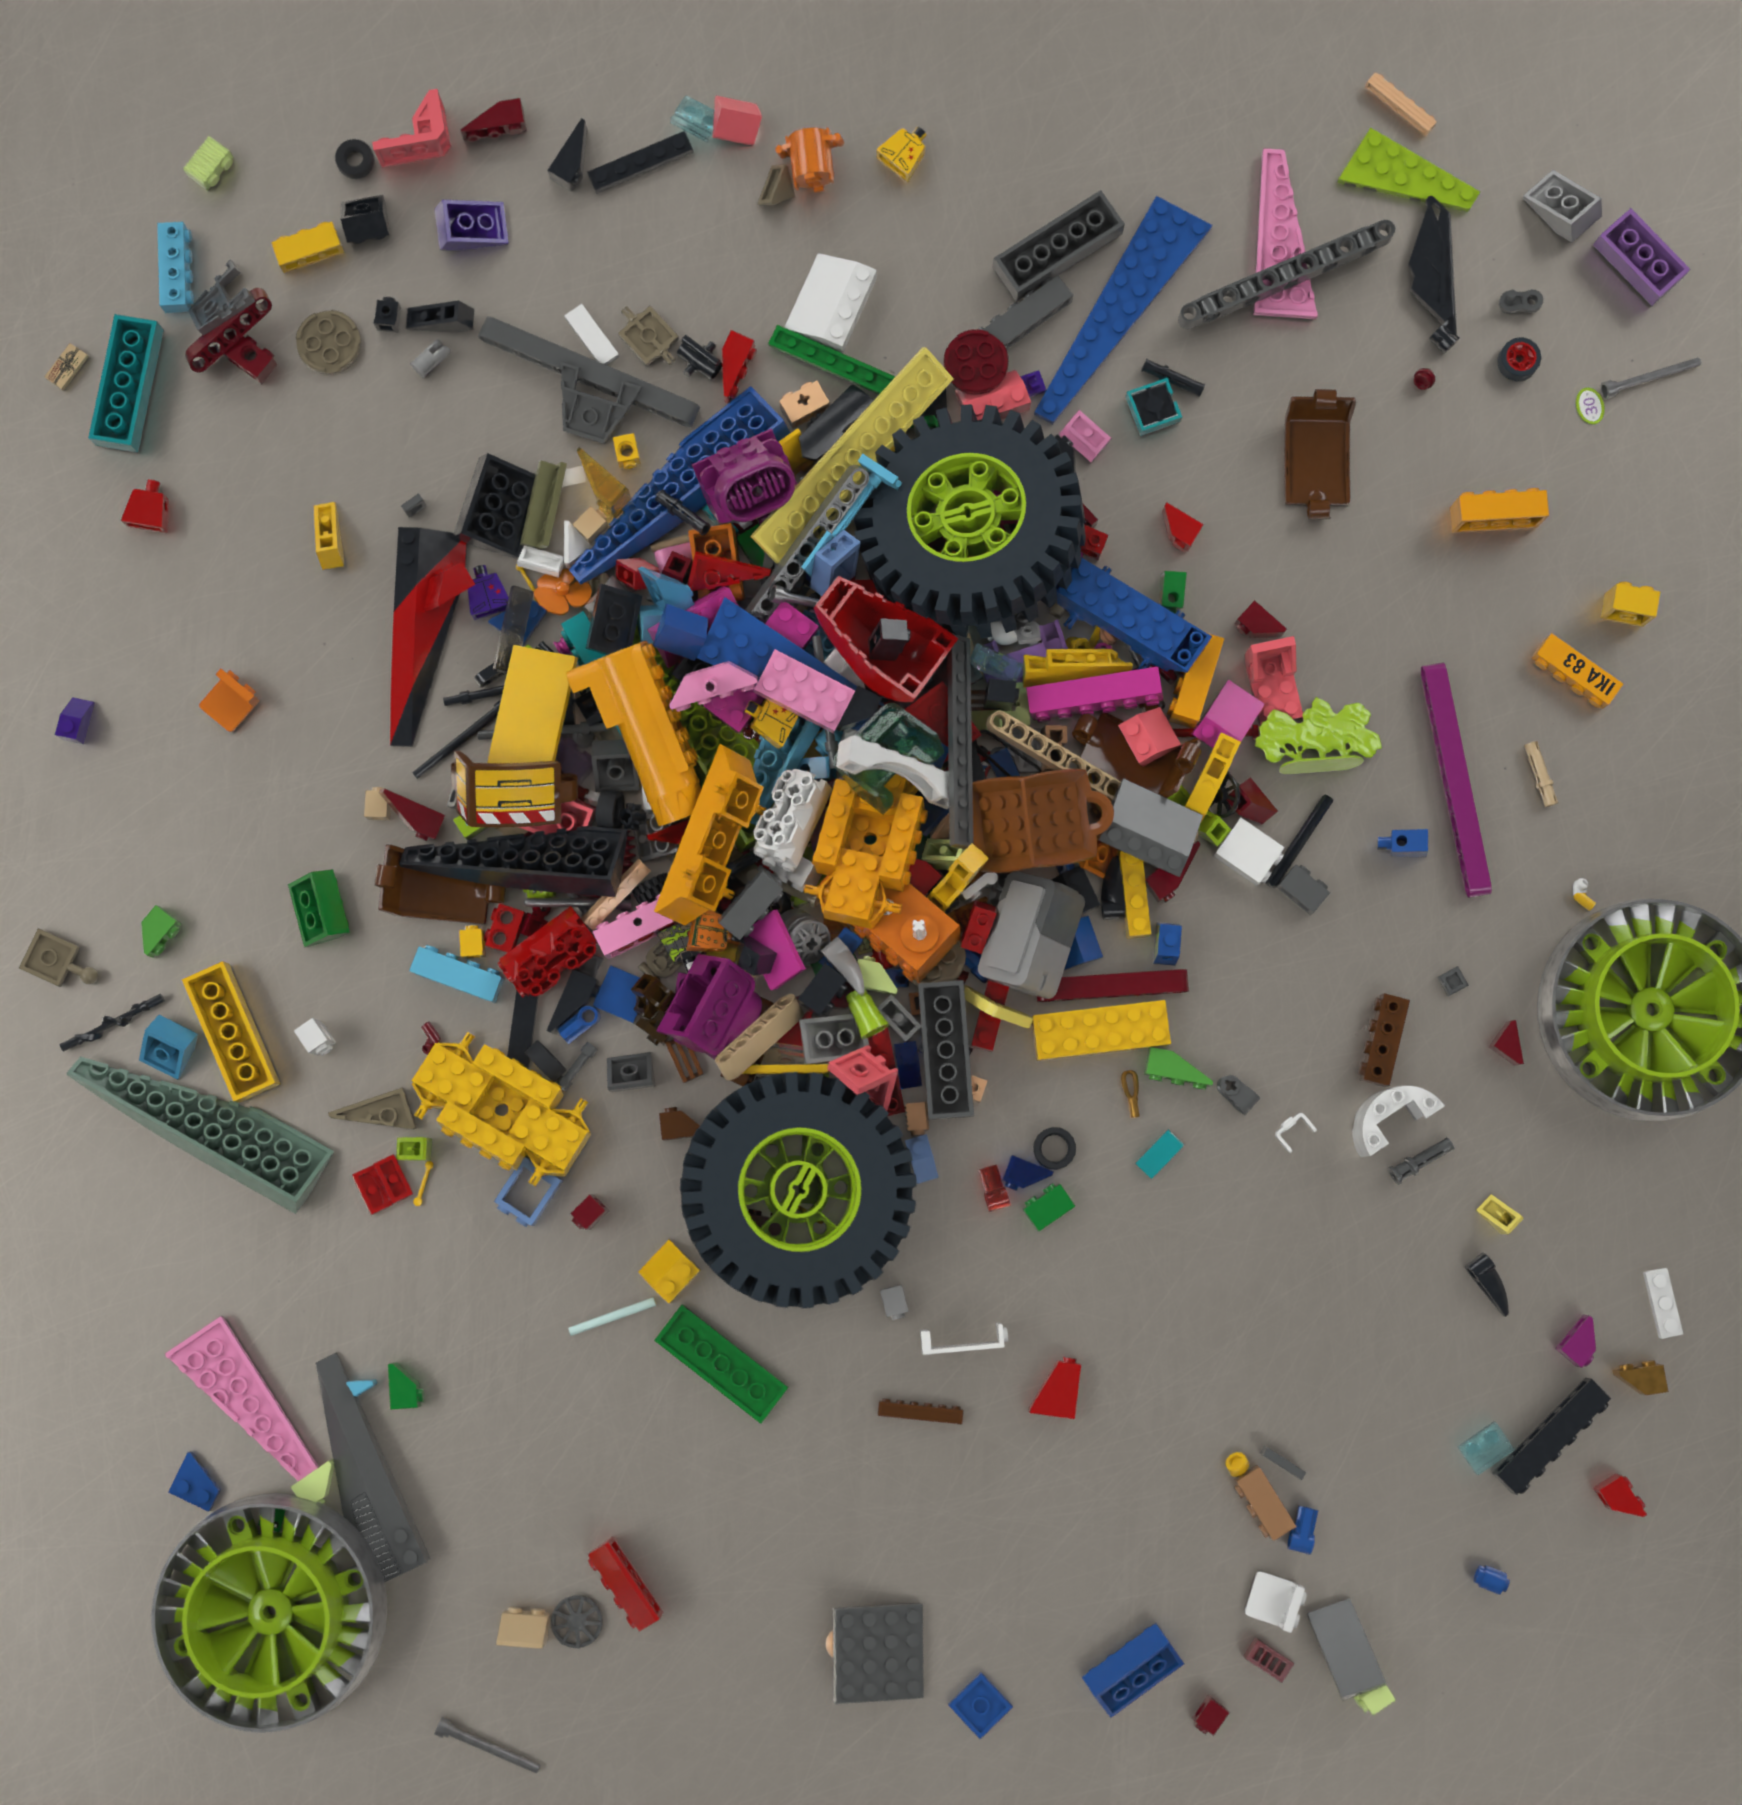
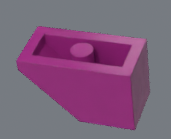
M1583 1314L1555 1348L1576 1367L1588 1366L1594 1359L1593 1354L1596 1352L1594 1323L1590 1315Z

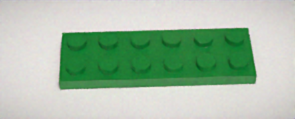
M683 1304L654 1340L760 1424L789 1388Z

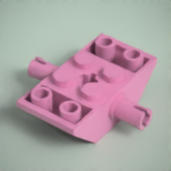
M730 661L688 673L684 676L669 705L670 709L676 708L678 712L690 708V703L698 702V705L711 702L713 696L719 695L720 698L731 696L734 693L733 690L741 688L742 692L754 689L755 684L758 683V677Z

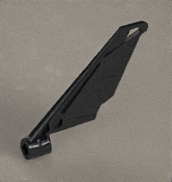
M1428 196L1425 202L1427 209L1408 263L1414 277L1410 292L1442 324L1429 339L1445 354L1460 339L1457 336L1451 214L1433 196ZM1431 205H1435L1440 210L1438 220Z

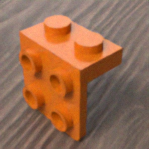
M220 668L215 674L220 679L219 682L200 702L199 707L228 732H233L260 700L254 696L256 691L248 684L242 686L237 682L240 678L231 670L226 673Z

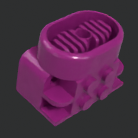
M772 429L749 439H741L736 445L722 448L716 454L692 464L709 510L720 523H727L732 520L749 522L777 510L791 499L797 485L788 458L784 454L781 444L776 440Z
M697 954L656 1031L661 1034L670 1035L678 1044L685 1045L690 1050L705 1053L715 1060L719 1053L760 1016L762 1000L759 994L754 991V978L730 959Z

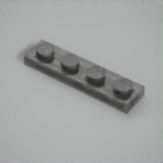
M515 585L511 586L493 670L507 674L513 645L522 646L534 591Z

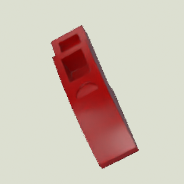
M887 1027L878 1034L869 1037L868 1041L871 1047L870 1053L875 1057L881 1055L886 1059L885 1066L892 1070L896 1068ZM898 1074L887 1116L905 1112Z

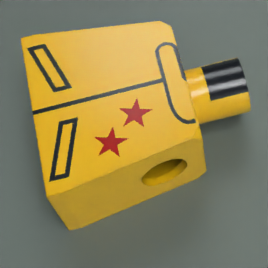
M917 127L911 134L903 128L877 148V159L906 182H909L925 155V145L922 141L927 136L926 132L920 127Z
M767 699L763 701L762 705L750 700L744 710L747 714L755 717L751 728L777 749L783 747L799 717Z

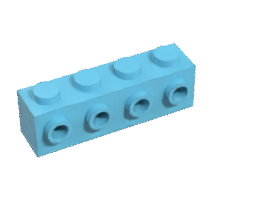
M184 222L157 223L159 306L165 313L189 312L191 304L194 303L193 292L190 291V283H193V274L190 270L193 256L192 251L189 250V242H192L191 230L186 227Z

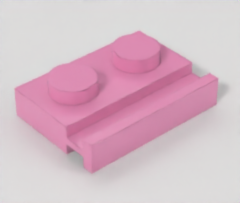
M1080 410L1059 433L1061 437L1065 435L1074 443L1072 446L1091 463L1112 440L1109 435Z

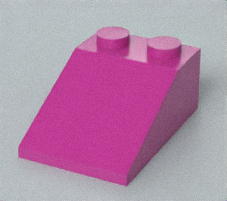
M1228 679L1191 734L1212 749L1220 733H1224L1241 742L1263 708L1264 703Z

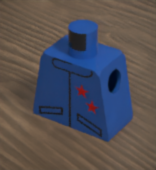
M1428 829L1392 830L1391 837H1378V850H1391V856L1427 857ZM1397 841H1404L1406 845L1399 846Z

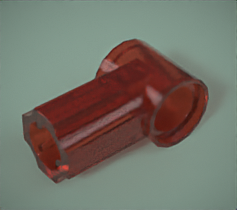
M997 1164L978 1170L989 1212L1011 1206L1007 1190L1003 1187Z

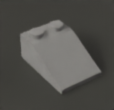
M1554 170L1523 195V199L1557 234L1570 242L1577 239L1602 217V198Z
M853 1014L799 1020L805 1065L826 1064L869 1045L868 1038L861 1039Z

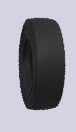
M350 139L338 147L335 154V162L343 175L348 178L359 179L368 175L373 169L374 154L369 145L364 141ZM350 153H361L363 156L361 164L358 166L349 165L347 157Z

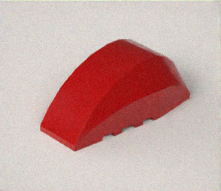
M837 576L813 608L828 639L868 688L883 697L898 702H913L941 665L958 638L929 617L926 619L904 608V604L897 601L896 603L888 601L879 593L872 594L864 590L865 587ZM881 618L907 621V629L910 630V641L906 643L903 652L899 654L896 661L870 660L868 639Z

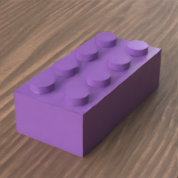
M1632 208L1606 229L1593 244L1651 306L1691 270Z

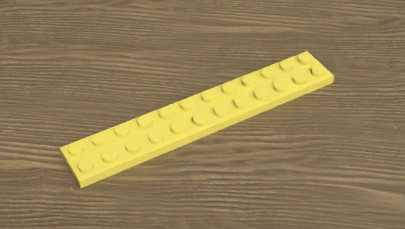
M922 347L796 485L791 499L781 508L774 510L750 536L777 565L846 469L851 465L861 466L858 459L862 454L877 463L875 452L878 448L884 445L891 449L894 445L892 434L900 428L906 432L912 426L913 420L920 417L954 379L926 347ZM861 471L853 475V481H858L861 478ZM843 490L839 498L845 499L848 496V490ZM830 508L826 516L829 517L835 511V508ZM817 526V527L814 529L813 534L816 532V530H817L820 526Z

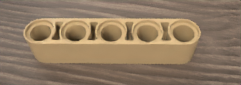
M787 994L781 997L717 1055L715 1062L726 1080H733L739 1077L802 1019L804 1012L794 994Z

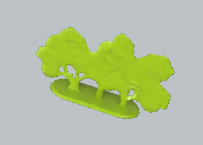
M1315 697L1311 703L1312 707L1306 709L1302 714L1304 721L1299 724L1287 713L1276 709L1272 710L1267 716V720L1262 722L1259 727L1260 736L1255 739V746L1264 751L1266 759L1271 763H1277L1285 755L1294 759L1280 766L1279 772L1282 774L1352 769L1364 762L1361 756L1350 755L1352 752H1358L1366 758H1372L1376 751L1382 748L1379 735L1365 728L1371 713L1361 703L1344 705L1343 709L1336 714L1332 711L1328 702L1318 697ZM1349 743L1350 748L1346 750L1345 744ZM1285 744H1291L1297 753L1294 754V751L1290 752L1285 747ZM1302 745V751H1299L1298 747ZM1280 748H1283L1285 753H1281ZM1313 748L1319 752L1320 758L1302 759L1301 756L1306 749ZM1334 749L1338 750L1339 753L1342 755L1335 757H1325L1327 753H1330Z

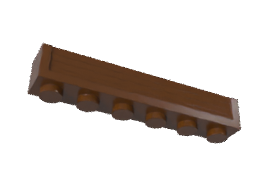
M882 1398V1401H879L878 1416L962 1425L963 1409H960V1406L946 1408L947 1405L938 1404V1407L932 1406V1403L918 1405L919 1402L910 1401V1404L904 1403V1400L890 1402L891 1399Z

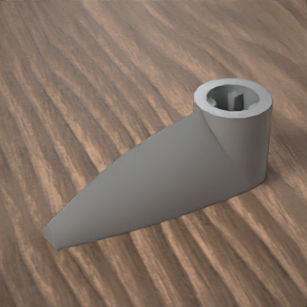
M837 936L821 950V953L847 979V982L855 991L862 996L865 989L860 967L851 951Z

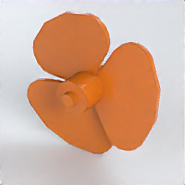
M570 568L562 569L559 578L548 574L539 578L537 581L538 588L534 590V597L538 604L548 612L565 615L569 611L567 602L571 606L579 608L585 606L590 600L592 594L590 584L588 582L580 584L578 581L571 584L575 577L569 571Z

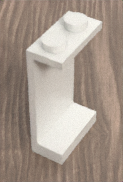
M996 1323L997 1341L931 1347L930 1330H920L922 1354L1005 1347L1004 1342H1008V1331L1006 1327H1003L1002 1323Z

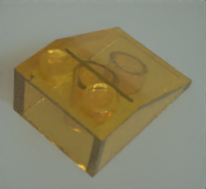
M579 447L577 453L597 500L598 509L607 518L609 516L613 519L617 518L623 512L622 508L631 499L628 488Z

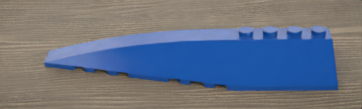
M751 386L679 443L680 448L675 454L671 453L666 458L667 463L661 470L657 469L652 474V480L648 484L645 483L622 508L623 513L618 519L614 518L609 523L610 528L604 535L600 534L595 539V545L591 549H587L569 571L580 584H583L616 566L617 559L631 557L674 529L683 521L676 515L669 514L664 506L655 501L656 494L660 490H665L673 498L680 499L684 506L696 513L707 502L692 464L716 454L722 448L736 445L741 439H749L769 429L773 430L774 436L779 442L791 433L785 421Z

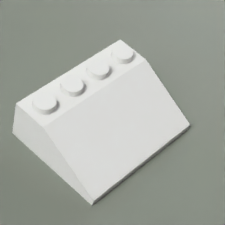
M818 253L784 328L844 353L877 280V270L856 261Z

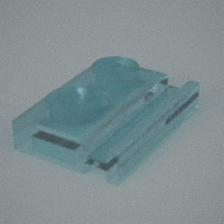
M685 95L675 110V114L671 116L670 123L708 142L709 137L713 134L714 110Z
M1494 1421L1457 1447L1476 1475H1480L1515 1450Z

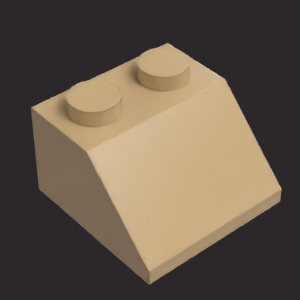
M509 1607L508 1610L502 1613L496 1645L543 1649L548 1642L550 1613H545V1609L533 1608L531 1612L522 1611L521 1607Z

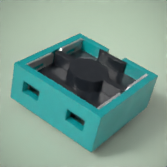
M1168 378L1127 391L1125 398L1140 436L1181 422L1182 414L1177 401L1173 402L1172 400L1173 391Z

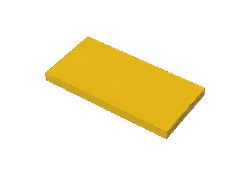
M513 645L487 763L555 761L571 692L566 673L576 668L577 657Z

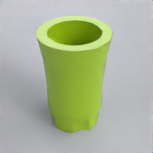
M866 989L862 996L856 991L846 996L861 1039L874 1036L889 1026V1023L883 1017Z

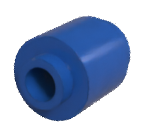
M1479 1565L1473 1582L1477 1583L1480 1588L1500 1595L1502 1591H1507L1510 1579L1507 1578V1573L1487 1565Z

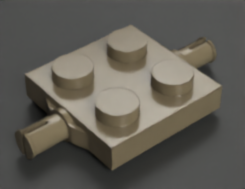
M628 306L622 309L621 313L629 321L618 332L619 337L646 366L661 356L669 365H672L676 358L668 350L679 340V336L651 306L636 315Z

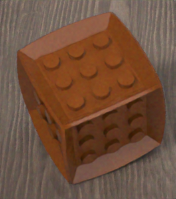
M1085 769L1054 770L1030 776L998 777L972 782L973 844L989 858L979 872L1002 873L1033 867L1061 866L1095 858L1097 855V835L1106 831L1114 818V808L1111 801L1103 793L1091 790ZM1091 802L1098 804L1102 810L1101 819L1094 824L1089 823L1087 803Z

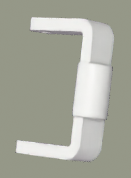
M1298 1113L1294 1117L1290 1116L1281 1124V1128L1275 1132V1137L1289 1153L1292 1152V1149L1280 1134L1289 1130L1296 1124L1298 1119L1302 1118L1314 1133L1317 1131L1303 1113Z

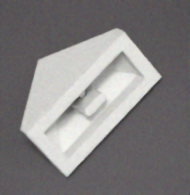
M564 521V564L566 568H571L587 549H591L592 546L569 521Z

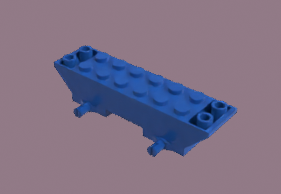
M1082 558L1078 569L1071 567L1072 582L1067 590L1056 585L1057 604L1070 614L1063 625L1066 628L1068 626L1070 630L1077 620L1085 621L1093 627L1097 625L1131 646L1130 650L1141 656L1143 661L1137 670L1149 668L1150 665L1162 668L1166 672L1170 669L1188 673L1212 638L1211 635L1184 620L1185 614L1181 613L1180 610H1177V613L1174 614L1110 575L1112 570L1109 567L1107 569V566H1104L1103 569H1100Z

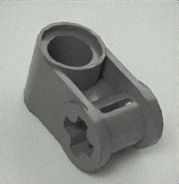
M1233 1075L1224 1076L1217 1082L1219 1093L1243 1115H1247L1260 1100V1097L1252 1089ZM1231 1081L1232 1089L1226 1090L1227 1084L1225 1082Z

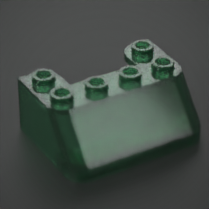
M887 703L882 706L853 735L859 736L867 742L877 743L885 749L895 750L903 756H914L925 764L934 763L944 753L938 734L896 703ZM837 752L833 757L835 769L859 797L884 814L894 803L893 794L884 785L896 773L884 769H870L852 774L836 767Z

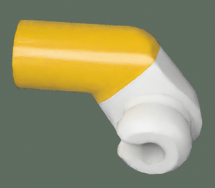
M1580 878L1573 884V897L1575 901L1590 911L1596 905V902L1587 896L1588 881Z

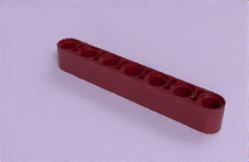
M1187 969L1062 977L1055 996L1050 999L1037 996V1002L1189 992Z

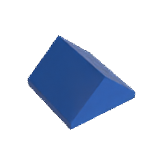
M665 604L653 647L695 661L707 638L708 618Z
M1089 916L1080 918L1064 971L1103 958Z

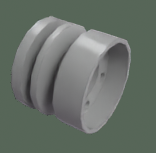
M795 908L781 914L780 916L803 964L810 965L819 961L824 956L821 950L831 942L827 926L801 909Z

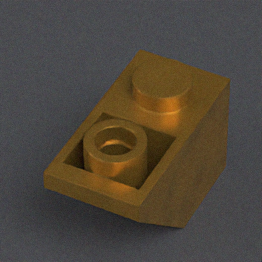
M1655 1360L1641 1362L1642 1366L1633 1367V1364L1619 1365L1620 1369L1613 1370L1614 1376L1639 1394L1653 1395L1669 1392L1664 1365L1656 1364Z

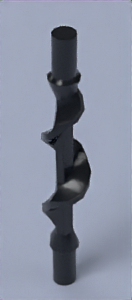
M160 993L148 1000L142 1001L140 1004H133L130 1011L116 1018L104 1016L100 1026L84 1034H75L74 1037L60 1043V1048L64 1052L78 1044L81 1045L84 1041L92 1042L100 1039L104 1030L116 1024L125 1027L134 1015L142 1011H148L150 1008L164 1002V997Z

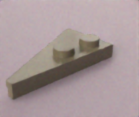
M403 1087L328 1112L329 1117L333 1119L416 1129Z

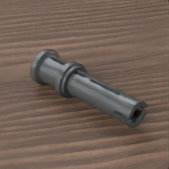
M1446 1137L1413 1158L1406 1157L1404 1162L1395 1167H1389L1388 1171L1395 1183L1400 1185L1402 1180L1409 1176H1416L1420 1172L1419 1169L1453 1151L1454 1146L1450 1139Z

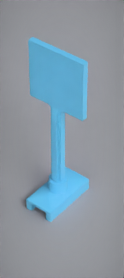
M864 454L861 455L858 462L870 473L869 482L831 534L829 531H826L801 568L810 577H812L815 553L848 527L874 488L877 489L879 484L884 482L898 490L902 484L896 475Z

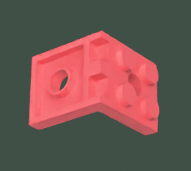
M867 1045L829 1062L827 1069L855 1094L859 1095L866 1092L870 1095V1100L876 1105H882L888 1111L898 1070L896 1068L890 1070L886 1067V1059L881 1055L877 1057L870 1053L871 1047Z

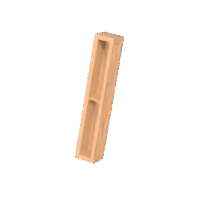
M1375 72L1367 81L1365 88L1423 135L1427 136L1437 123L1432 115H1428L1422 107H1418L1412 99H1408L1391 82H1387L1383 75Z
M638 858L622 875L616 897L602 896L582 916V921L594 931L596 926L651 871L649 867Z

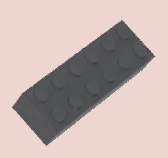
M1100 190L996 256L993 261V269L1017 302L1031 290L1039 288L1049 277L1053 279L1122 235L1125 224Z
M964 981L918 984L928 1120L973 1117L974 1107Z

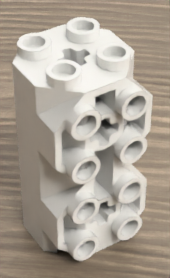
M799 769L786 770L778 777L771 792L775 803L772 809L765 810L763 815L760 816L753 831L754 837L757 840L753 848L754 854L763 859L762 863L771 868L778 866L789 873H792L798 866L833 790L825 780L820 779L818 782L814 780V774Z

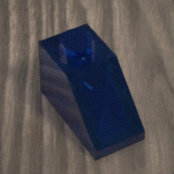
M916 1041L894 1044L900 1088L907 1089L922 1086Z
M1011 1155L1001 1181L1006 1182L1005 1187L1017 1191L1018 1187L1023 1189L1052 1176L1054 1171Z

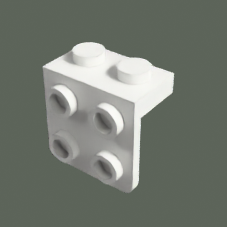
M1258 1571L1251 1588L1245 1613L1247 1616L1279 1626L1282 1630L1292 1633L1293 1628L1298 1626L1300 1615L1297 1613L1299 1607L1304 1605L1307 1593L1304 1592L1305 1588L1300 1584Z

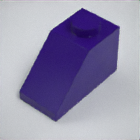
M72 697L60 713L55 735L62 740L84 744L95 702Z

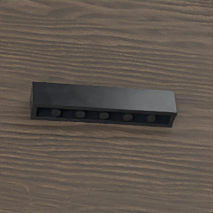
M1585 1378L1492 1474L1511 1493L1515 1495L1523 1494L1530 1487L1529 1482L1534 1477H1540L1546 1470L1545 1466L1550 1461L1554 1462L1562 1454L1561 1450L1566 1445H1571L1577 1439L1576 1434L1581 1429H1587L1592 1424V1418L1597 1413L1601 1414L1607 1409L1611 1398L1593 1379Z

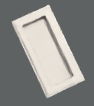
M524 546L517 560V566L559 578L564 567V556Z

